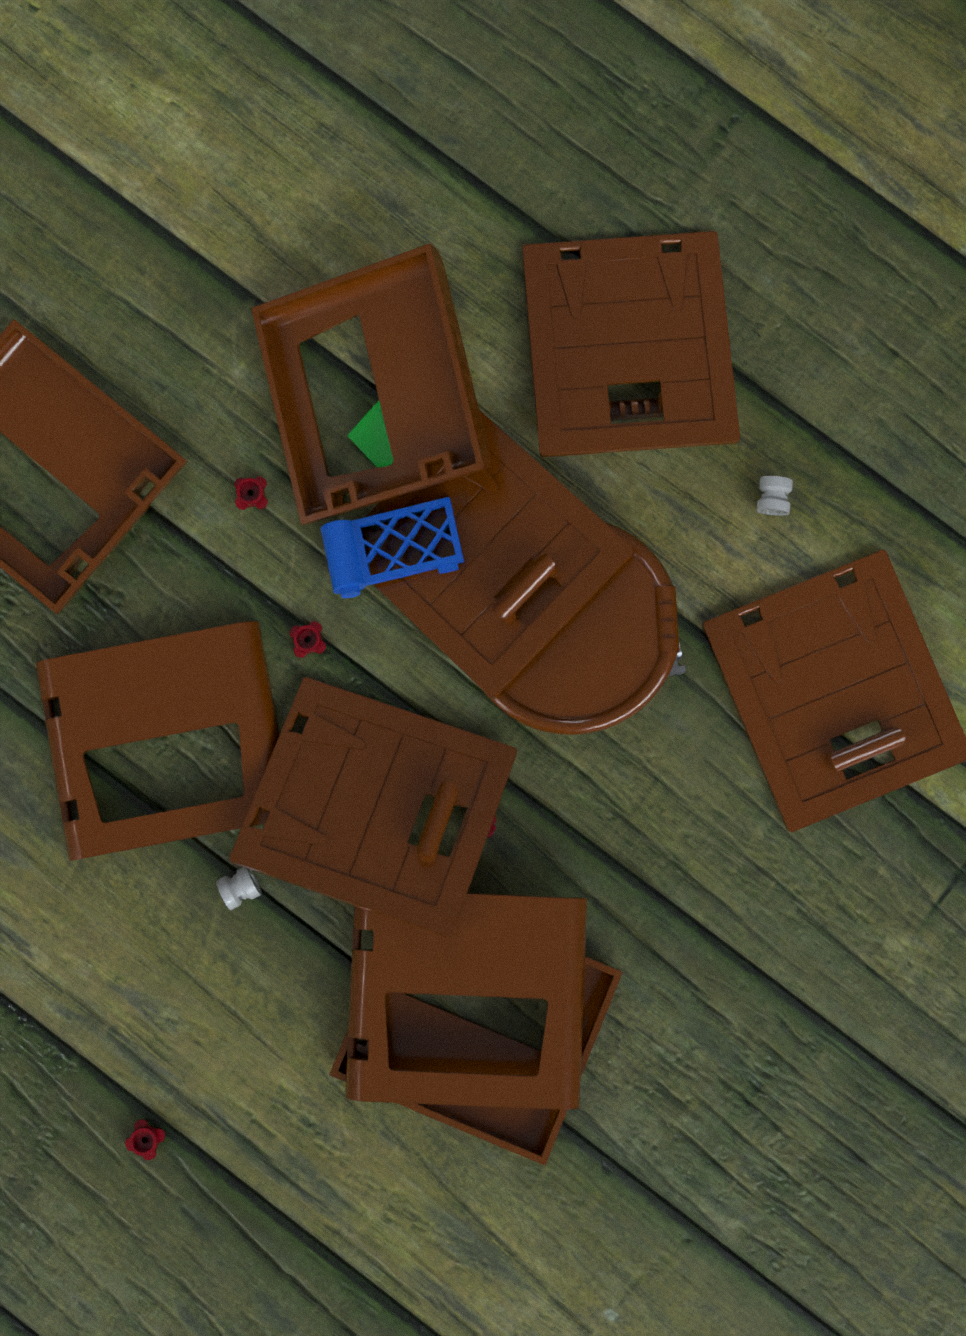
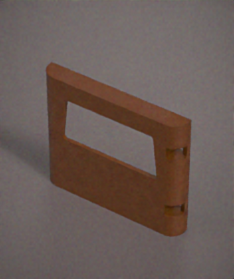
M431 243L251 308L301 525L314 523L490 467L489 448L446 270L439 252ZM359 316L393 456V463L389 466L331 477L301 356L300 344L347 320ZM444 464L446 472L436 475L435 466ZM350 494L351 501L343 504L342 495Z
M13 319L0 334V432L99 513V519L51 565L45 564L0 526V568L54 613L59 614L91 574L97 570L146 512L157 496L185 466L187 461ZM151 481L155 486L142 500L138 495ZM84 560L88 565L75 578L72 573Z
M258 621L213 627L50 658L35 663L69 861L242 828L280 736L261 628ZM59 699L62 716L54 718L52 700ZM232 723L239 725L243 796L108 823L102 821L84 758L85 752ZM71 801L77 802L78 820L72 821L69 806ZM259 809L253 826L265 824L269 813Z
M467 893L451 938H446L354 906L345 1098L365 1102L557 1110L579 1108L587 897ZM362 930H374L373 949L361 948ZM387 993H412L547 1000L548 1007L538 1073L536 1075L391 1069L388 1054L385 995ZM357 1039H369L368 1056H356Z
M585 955L581 1075L623 973L621 970ZM387 993L385 995L388 1054L391 1069L536 1075L538 1073L541 1050L405 993ZM348 1030L329 1074L346 1082ZM357 1039L356 1056H368L369 1039L367 1042ZM397 1103L542 1165L547 1163L567 1110Z

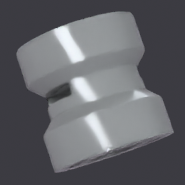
M780 476L760 477L759 489L764 494L757 501L756 511L767 515H789L791 503L786 495L792 491L793 480Z
M246 867L238 869L233 878L224 876L216 880L219 893L230 910L240 906L242 899H254L262 895L256 877L252 870Z

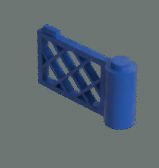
M450 497L352 521H332L320 528L333 593L340 594L341 598L359 596L361 594L360 590L369 585L438 569L439 574L459 570L458 564L464 563ZM445 508L447 519L440 529L425 521L431 511ZM423 513L420 518L416 516L417 514ZM409 517L417 522L407 537L393 530L398 520ZM376 525L384 531L375 545L364 540L362 528ZM422 526L436 533L427 549L412 541ZM448 527L450 528L451 536L445 533ZM389 534L404 542L394 557L380 549ZM444 538L453 543L455 555L440 558L432 552L440 539ZM409 545L423 553L419 562L411 566L399 561ZM366 547H368L369 549H371V551H370V553L368 554V556H367V552H366ZM377 553L391 561L385 572L371 575L369 564ZM429 557L433 559L432 561L426 562ZM396 565H398L399 567H401V568H399V569L393 570Z

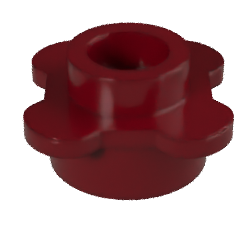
M259 476L255 479L240 477L235 481L234 487L238 497L235 500V505L238 509L245 510L247 507L264 509L267 506L268 500L265 497L267 481L263 477ZM250 490L254 491L253 496L248 495Z
M313 621L309 625L301 627L296 625L291 628L290 636L293 638L295 644L294 654L297 657L304 658L309 653L316 652L321 654L325 651L326 643L321 638L322 626L320 623ZM306 637L311 638L309 643L305 642Z
M140 1119L134 1124L135 1130L126 1139L125 1147L128 1151H133L136 1155L143 1156L145 1160H152L156 1157V1148L160 1142L165 1140L166 1135L163 1129H155L148 1125L145 1119ZM143 1137H147V1138H148V1142H147V1143H144V1142L142 1141V1138H143Z

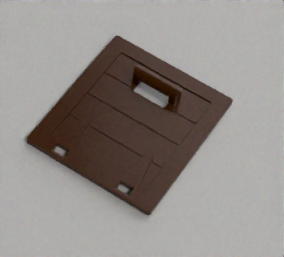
M709 231L527 244L523 246L540 457L736 444L739 442L740 431L717 232ZM681 243V252L662 253V245ZM580 251V259L561 260V252ZM660 381L661 393L658 395V398L609 401L607 385ZM663 417V420L611 424V421Z
M480 411L490 453V467L488 469L381 501L366 517L450 497L464 557V563L458 564L459 570L439 574L438 569L373 585L489 697L494 699L633 555L634 550L632 546ZM444 464L435 466L436 475L446 472ZM445 508L431 511L425 521L440 529L447 519ZM423 513L417 514L416 516L420 518ZM409 517L401 518L393 530L407 537L417 522ZM370 526L362 528L364 540L375 545L384 531L380 528L375 533L369 528ZM422 526L412 541L427 549L436 533ZM448 527L445 533L451 536L450 528ZM389 534L380 549L394 557L404 542ZM441 538L432 553L440 558L455 555L453 543ZM409 545L399 561L408 566L415 565L419 562L423 553ZM366 547L367 556L371 551L368 547ZM377 553L369 564L371 575L385 572L391 561ZM429 557L426 562L432 561L433 559ZM533 559L535 561L533 565L497 600L495 597ZM396 565L393 570L399 569V568H401V567H399L398 565ZM549 577L554 578L562 587L524 626L516 618L515 612Z
M880 550L717 616L702 624L704 633L788 832L797 831L966 761V736L885 550ZM853 571L856 582L839 588L834 578ZM758 609L761 621L745 627L740 616ZM878 720L882 732L841 749H833L830 739ZM891 750L894 758L893 761L846 779L843 769Z
M304 677L232 849L230 861L428 932L451 938L514 764L517 749ZM298 715L308 719L302 735L291 732ZM425 795H429L435 799L418 845L409 844L408 841ZM458 805L467 810L450 857L438 854L439 846L453 807ZM259 809L269 813L263 830L252 827Z

